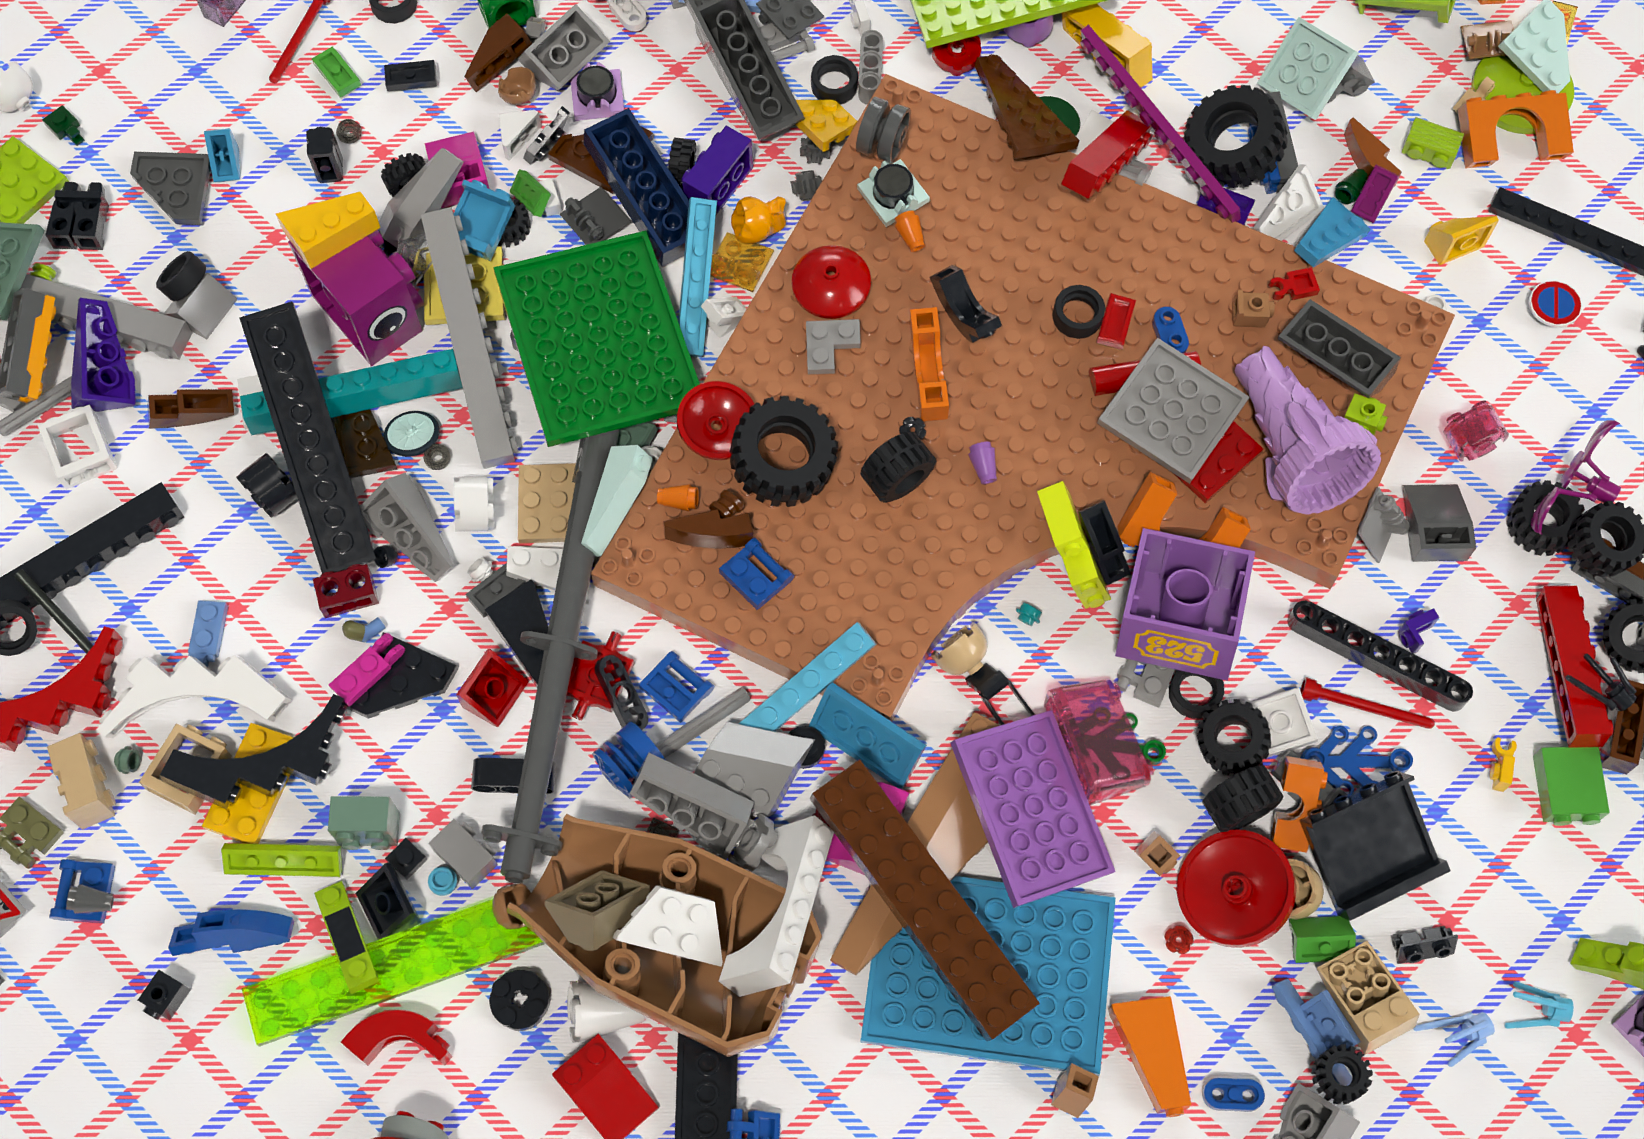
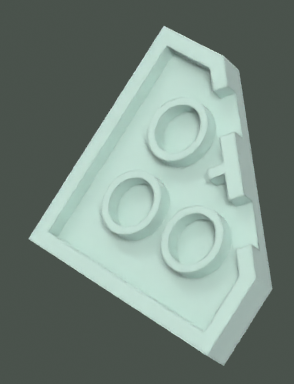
M1542 0L1498 47L1542 92L1556 90V93H1559L1570 82L1564 14L1551 0Z

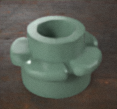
M125 746L120 749L114 757V764L117 770L123 774L135 772L140 766V753L131 746Z

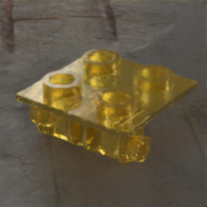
M727 232L716 254L712 253L710 276L753 292L774 250L757 243H741L735 238L734 234Z

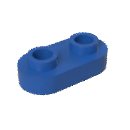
M1172 307L1159 308L1155 312L1152 321L1156 337L1179 352L1185 353L1189 346V339L1179 312ZM1164 316L1171 318V320H1165ZM1172 340H1178L1179 344L1173 343Z
M1214 1078L1204 1086L1202 1098L1204 1103L1213 1110L1252 1112L1263 1104L1265 1093L1263 1087L1255 1080ZM1213 1090H1218L1221 1092V1100H1216L1213 1098ZM1244 1091L1251 1093V1102L1243 1099L1242 1094Z

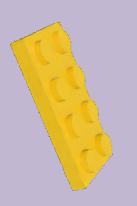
M250 723L234 758H244L267 752L294 737ZM284 773L287 776V780L280 792L275 791L273 797L240 784L239 787L242 788V791L236 803H230L227 810L212 803L202 827L205 830L245 844H259L291 774Z

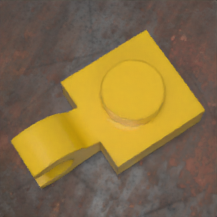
M1497 737L1492 743V751L1497 756L1498 761L1492 764L1489 777L1493 780L1492 790L1504 792L1512 784L1515 757L1513 755L1517 744L1516 741H1511L1508 750H1504L1500 746L1501 738Z

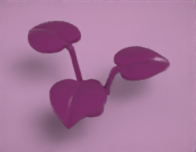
M1615 420L1602 422L1591 436L1584 450L1585 452L1579 451L1570 463V467L1564 472L1559 482L1562 483L1564 489L1555 487L1551 493L1546 495L1535 510L1531 519V527L1535 532L1542 534L1543 521L1559 494L1585 498L1592 502H1595L1596 499L1602 503L1615 501L1621 491V487L1609 481L1610 477L1605 475L1591 460V455L1604 436L1615 426L1619 425V422ZM1583 462H1586L1599 475V478L1593 476L1590 479L1577 470ZM1573 476L1588 483L1585 490L1589 494L1566 490Z

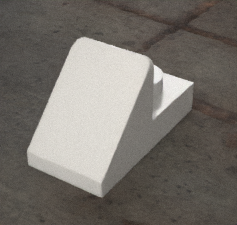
M737 297L706 299L701 305V308L707 314L706 323L719 338L734 330L746 311V307Z

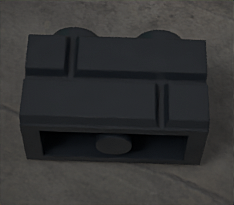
M317 127L307 130V156L319 183L341 182L343 180V157L332 128Z

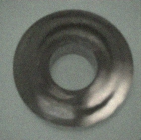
M345 119L338 124L336 134L341 142L352 144L361 138L362 129L354 120Z
M432 444L424 452L423 459L428 468L441 470L450 463L451 454L444 445ZM435 456H442L440 460H433Z

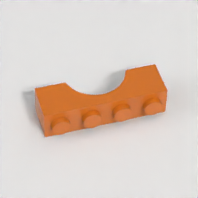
M937 307L910 309L909 324L920 419L923 421L948 419L949 401L942 367Z

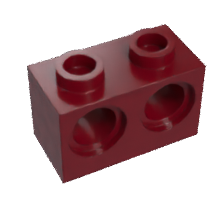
M367 564L351 565L346 570L325 572L320 577L313 578L319 609L325 618L379 604L373 575ZM365 582L361 588H353L356 583ZM338 589L334 595L326 596L328 591Z

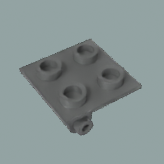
M760 0L756 3L761 10L758 16L759 21L762 24L772 22L788 40L824 18V15L810 0Z
M599 187L580 201L572 197L568 198L565 201L566 210L560 213V216L585 245L604 241L631 223V220L602 187Z

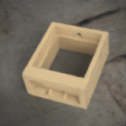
M176 723L139 783L147 791L196 815L204 802L203 799L190 793L187 794L159 780L160 774L173 749L178 750L183 740L187 739L213 752L211 758L230 759L232 755L226 749L227 744L220 739L212 736L209 740L201 736L203 732L196 727L188 724L185 728Z

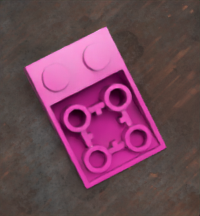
M474 131L424 143L428 160L441 148H444L464 161L441 208L459 203L464 192V188L461 185L463 180L469 182L477 180L490 189Z

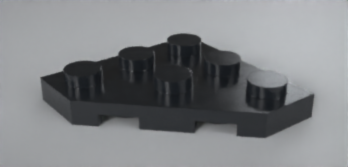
M393 637L391 644L379 655L384 659L386 654L399 644L405 648L403 655L383 677L351 706L344 702V708L369 719L378 716L381 712L417 703L419 699L431 695L434 697L441 695L448 689L458 671V667L451 662Z

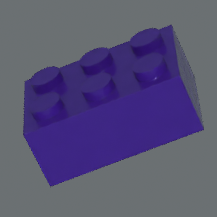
M727 125L720 133L717 132L712 138L708 149L699 154L696 164L692 169H688L682 177L683 192L689 200L691 197L717 201V215L753 169L752 139Z

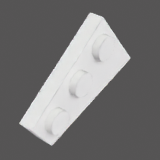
M1299 164L1255 224L1254 230L1282 241L1324 210L1306 165Z
M508 546L506 576L522 579L526 582L532 579L537 587L541 585L556 590L563 549ZM589 581V586H588V591H587V596H586V601H585V604H588V605H589V594H590V581Z

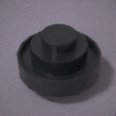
M800 726L791 730L788 734L815 739L800 768H812L819 764L825 753V741L821 733L815 728Z

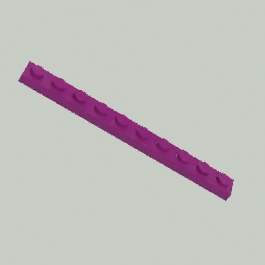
M1089 24L1081 29L1082 41L1080 44L1087 54H1093L1098 68L1102 72L1106 71L1111 76L1109 79L1115 89H1121L1124 92V98L1131 108L1136 107L1140 112L1139 116L1142 122L1147 127L1151 125L1155 130L1154 135L1159 143L1162 145L1166 144L1169 147V153L1176 163L1181 162L1186 168L1184 171L1187 177L1192 182L1196 181L1201 186L1200 191L1207 201L1212 200L1216 205L1215 209L1220 217L1228 218L1232 223L1239 221L1241 216L1238 205Z

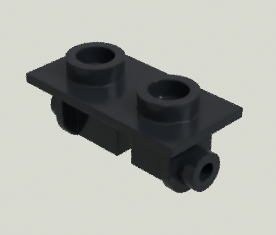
M1445 926L1423 930V940H1421L1417 931L1397 934V937L1392 938L1394 949H1399L1397 964L1417 963L1424 959L1445 958L1455 953L1458 935H1453L1451 928H1445Z

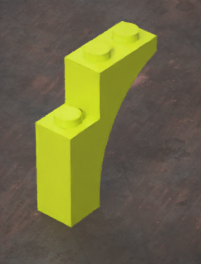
M1061 481L1037 491L1055 547L1063 559L1071 586L1085 609L1099 607L1104 602L1111 600L1108 588L1093 557L1065 483Z

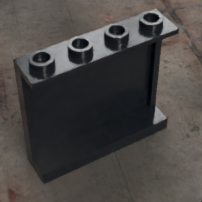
M1401 771L1390 772L1384 776V780L1376 784L1369 783L1363 785L1358 789V793L1351 796L1338 797L1333 801V805L1327 808H1316L1308 813V817L1300 820L1338 916L1351 921L1451 871L1447 860L1438 858L1409 785V782L1415 780L1413 775L1402 773Z

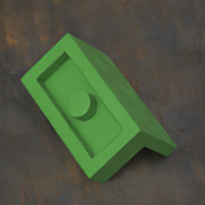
M1334 916L1297 920L1289 919V926L1294 935L1293 958L1295 963L1327 962L1355 947L1356 934L1349 920Z

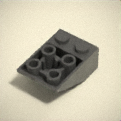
M1458 484L1404 485L1407 521L1410 524L1409 538L1412 561H1468L1476 550L1473 522Z

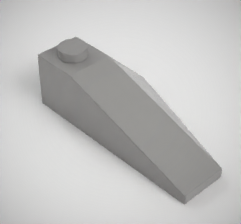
M441 148L388 202L379 220L381 227L379 231L382 238L401 251L419 252L426 238L420 214L440 210L464 161L446 149Z
M406 473L386 479L360 506L366 526L370 532L377 538L383 537L392 544L391 546L394 547L396 552L401 551L409 557L411 564L434 582L439 581L454 566L422 494Z
M1297 1083L1282 1108L1280 1119L1283 1120L1279 1136H1274V1139H1351L1360 1121L1302 1084Z

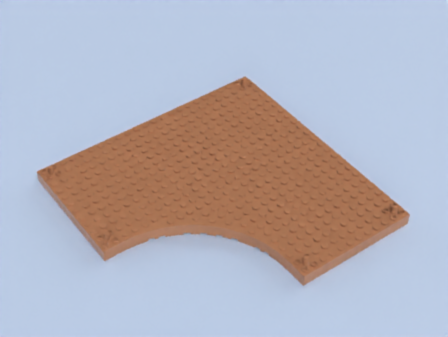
M885 74L870 101L874 97L888 100L890 110L897 104L908 107L911 110L907 134L894 162L901 159L930 197L928 203L914 211L915 215H918L920 219L925 247L919 251L911 252L895 228L896 222L885 227L857 189L858 183L869 178V173L873 167L876 166L879 169L883 162L878 159L877 150L870 156L856 151L857 135L864 113L869 105L868 103L703 382L722 381L733 384L745 391L751 397L754 404L760 403L761 406L766 398L773 397L774 401H778L780 396H789L790 401H795L797 397L803 399V404L808 407L810 404L818 407L817 413L819 415L825 414L828 417V427H834L836 432L834 440L838 442L836 463L827 484H824L822 491L817 496L812 494L811 499L805 503L797 500L795 506L787 507L786 502H780L779 507L771 506V501L767 499L762 503L756 500L757 495L754 492L748 495L743 490L744 482L738 483L734 477L735 470L731 469L730 459L712 460L696 454L683 442L678 428H676L647 477L641 492L591 572L595 587L789 680L856 622H859L877 645L833 683L893 722L915 678L932 650L945 636L951 625L957 619H960L976 601L978 602L1001 584L1011 579L1013 575L1024 569L1028 570L1039 563L1045 562L1046 559L1059 554L1037 491L1061 481L1065 483L1070 492L1079 521V511L1105 500L1118 532L1117 526L1148 474L1152 472L1175 483L1178 493L1161 521V532L1199 539L1209 530L1222 507H1225L1246 517L1251 530L1239 548L1255 551L1254 557L1282 567L1331 589L1339 576L1358 533L1359 524L1364 519L1368 510L1369 500L1373 498L1375 490L1382 480L1455 314L1327 260L1312 267L1294 251L1296 247L1238 222L1232 223L1228 218L1224 219L1219 214L1143 183L1142 186L1135 184L1136 181L1116 173L1109 184L1105 183L1100 193L1095 192L1088 199L1061 185L1069 163L1077 154L1070 151H1062L1015 159L1013 156L1014 148L1008 144L1006 140L1008 134L1001 128L999 121ZM827 245L842 246L856 252L866 262L871 275V289L865 303L854 313L836 319L821 318L810 314L799 305L792 290V274L797 262L809 251ZM951 265L961 268L979 304L986 311L999 316L1002 326L996 329L995 333L990 337L979 339L974 343L970 342L961 334L949 318L929 277ZM1312 267L1320 288L1318 295L1292 300L1291 295L1286 294L1281 300H1273L1274 292L1281 290L1278 287L1269 288L1268 284L1272 278L1280 277L1285 279L1286 272ZM829 271V272H827V274H828V275H834L835 272H834V271ZM1073 285L1089 286L1101 295L1104 300L1105 310L1110 293L1136 300L1123 349L1096 343L1100 328L1093 335L1081 339L1071 338L1061 333L1054 325L1052 317L1054 304L1060 292ZM1237 290H1243L1245 293H1269V301H1274L1275 309L1273 317L1269 318L1265 327L1233 326L1232 302ZM1309 299L1401 357L1396 373L1379 393L1371 397L1386 405L1383 415L1388 417L1382 432L1376 431L1374 435L1377 439L1376 445L1381 452V462L1374 477L1355 496L1349 498L1341 505L1321 513L1302 514L1289 510L1284 501H1274L1270 496L1266 479L1265 459L1268 457L1273 458V455L1264 441L1266 436L1256 421V412L1250 396L1234 421L1264 450L1205 504L1171 471L1097 424L1098 419L1117 393L1095 396L1089 376V369L1092 367L1142 360L1157 339L1152 321L1155 312L1161 307H1172L1179 312L1189 339V346L1186 352L1197 351L1201 366L1248 395L1235 374L1236 365L1241 364L1249 355L1259 352L1263 346L1271 348L1284 368L1287 365L1304 388L1308 387L1318 401L1322 399L1334 417H1345L1355 393L1366 396L1278 339L1281 332ZM1069 301L1063 307V313L1073 322L1086 323L1094 317L1092 307L1083 301ZM937 307L942 367L947 385L949 412L948 419L924 421L926 435L921 440L936 458V464L930 475L912 492L900 499L883 503L861 477V468L868 457L879 446L900 434L899 428L903 425L904 419L907 417L920 418L909 324L910 309ZM1164 316L1165 320H1171V318ZM859 319L860 348L834 349L835 373L808 375L806 321ZM1172 340L1173 343L1179 344L1178 340ZM717 424L711 425L713 430L721 429ZM912 427L910 431L915 432V428ZM770 434L761 439L758 444V450L762 458L769 465L780 470L801 468L807 464L809 454L804 444L789 434ZM980 442H990L991 447L995 448L997 481L981 484L968 456L970 446ZM691 484L692 487H698L697 509H691L690 512L657 504V491L659 488ZM724 489L736 495L744 505V509L740 513H735L734 516L748 513L753 529V538L762 543L761 547L784 570L788 569L793 573L794 578L785 588L756 610L719 573V568L744 547L715 549L676 543L665 539L663 521L710 511L709 505L720 498V493ZM754 555L748 559L772 583L777 579ZM824 689V690L820 693V695L823 696V694H824V692H825L826 689Z

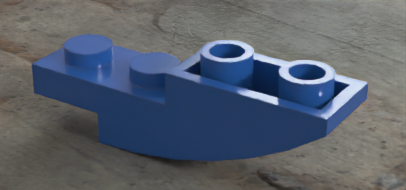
M247 909L202 912L197 914L194 924L174 928L168 949L172 956L210 948H219L225 945H229L233 953L251 951L271 945H280L290 942L294 920L292 917L278 913Z

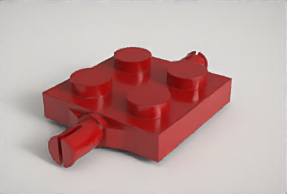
M611 631L606 645H594L582 640V644L597 649L598 655L594 660L574 658L567 691L568 696L578 701L571 715L573 718L577 719L578 717V720L582 721L588 706L598 707L612 713L613 709L595 674V664L600 658L614 655L622 661L628 675H630L635 664L634 660L621 655L615 650L622 638L619 633ZM612 664L607 665L604 668V672L611 673L614 666ZM619 677L617 679H614L613 681H610L609 683L610 685H612L613 683L621 681V679ZM618 686L615 690L617 700L622 692V686Z

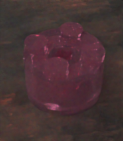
M1486 400L1474 404L1471 410L1463 414L1457 412L1446 419L1448 425L1443 431L1459 461L1462 462L1464 457L1471 461L1492 452L1497 448L1495 443L1501 439L1504 443L1509 437V433L1494 407L1488 405Z

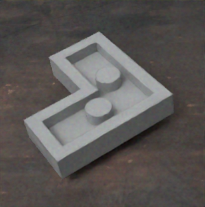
M859 319L806 321L808 375L834 374V349L860 348Z

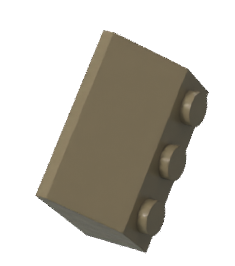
M601 870L545 900V907L569 943L581 946L582 949L587 951H594L613 940L616 930H621L632 918L631 913L638 905L645 902L647 895L650 893V885Z

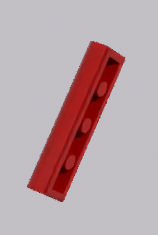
M1197 351L1182 353L1201 365ZM1141 360L1090 368L1089 376L1094 395L1117 393Z

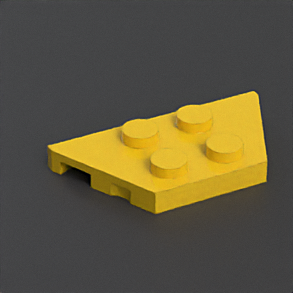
M796 100L805 120L795 125L823 152L829 149L830 142L835 140V142L839 143L846 136H849L858 122L837 101Z

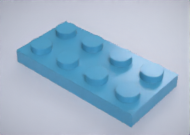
M833 682L827 686L808 726L815 728L824 739L858 761L860 759L867 768L901 790L906 786L927 746Z

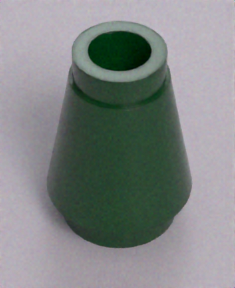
M1356 169L1340 181L1335 188L1337 200L1343 204L1355 202L1368 179L1367 173L1363 169Z

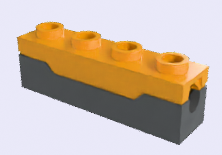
M26 288L14 292L0 365L1 397L28 403L37 400L43 390V383L41 382L42 372L47 366L45 354L52 338L50 326L56 314V307L54 306L55 297Z

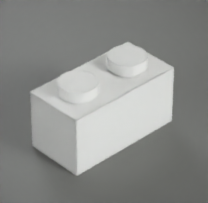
M553 179L538 181L551 194L544 210L546 217L561 213V205Z

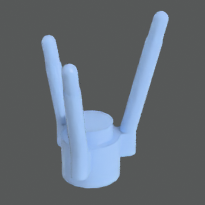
M1470 1012L1459 1017L1416 1025L1413 1028L1414 1031H1421L1464 1023L1462 1024L1461 1031L1445 1038V1043L1448 1044L1463 1037L1474 1041L1448 1062L1449 1067H1453L1477 1047L1487 1043L1486 1037L1493 1035L1495 1032L1490 1017L1484 1012L1473 1015Z

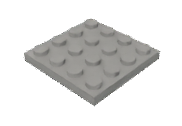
M1157 338L1100 416L1097 424L1190 484L1242 410L1249 396Z

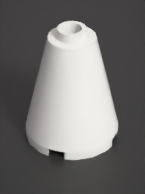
M579 981L569 982L567 1012L571 1024L575 1025V1028H569L573 1043L594 1038L598 1033L603 1035L644 1022V1015L599 994L588 983Z

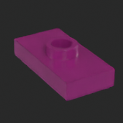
M1376 164L1351 212L1374 223L1394 188L1399 175Z

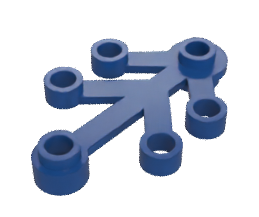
M1343 726L1335 727L1330 733V737L1320 748H1308L1300 756L1301 759H1315L1321 762L1324 772L1328 773L1327 782L1334 788H1340V786L1347 787L1349 790L1347 795L1350 796L1354 792L1353 784L1346 780L1343 781L1331 768H1341L1360 786L1378 782L1373 781L1359 768H1390L1392 771L1405 773L1413 764L1412 754L1402 748L1394 750L1390 756H1357L1366 745L1373 744L1377 739V731L1371 726L1363 727L1358 734V738L1341 756L1328 755L1337 745L1344 744L1349 738V732ZM1335 732H1341L1344 735V739H1338L1335 736ZM1363 732H1369L1372 735V739H1366ZM1394 760H1401L1403 762V767H1398L1395 764Z

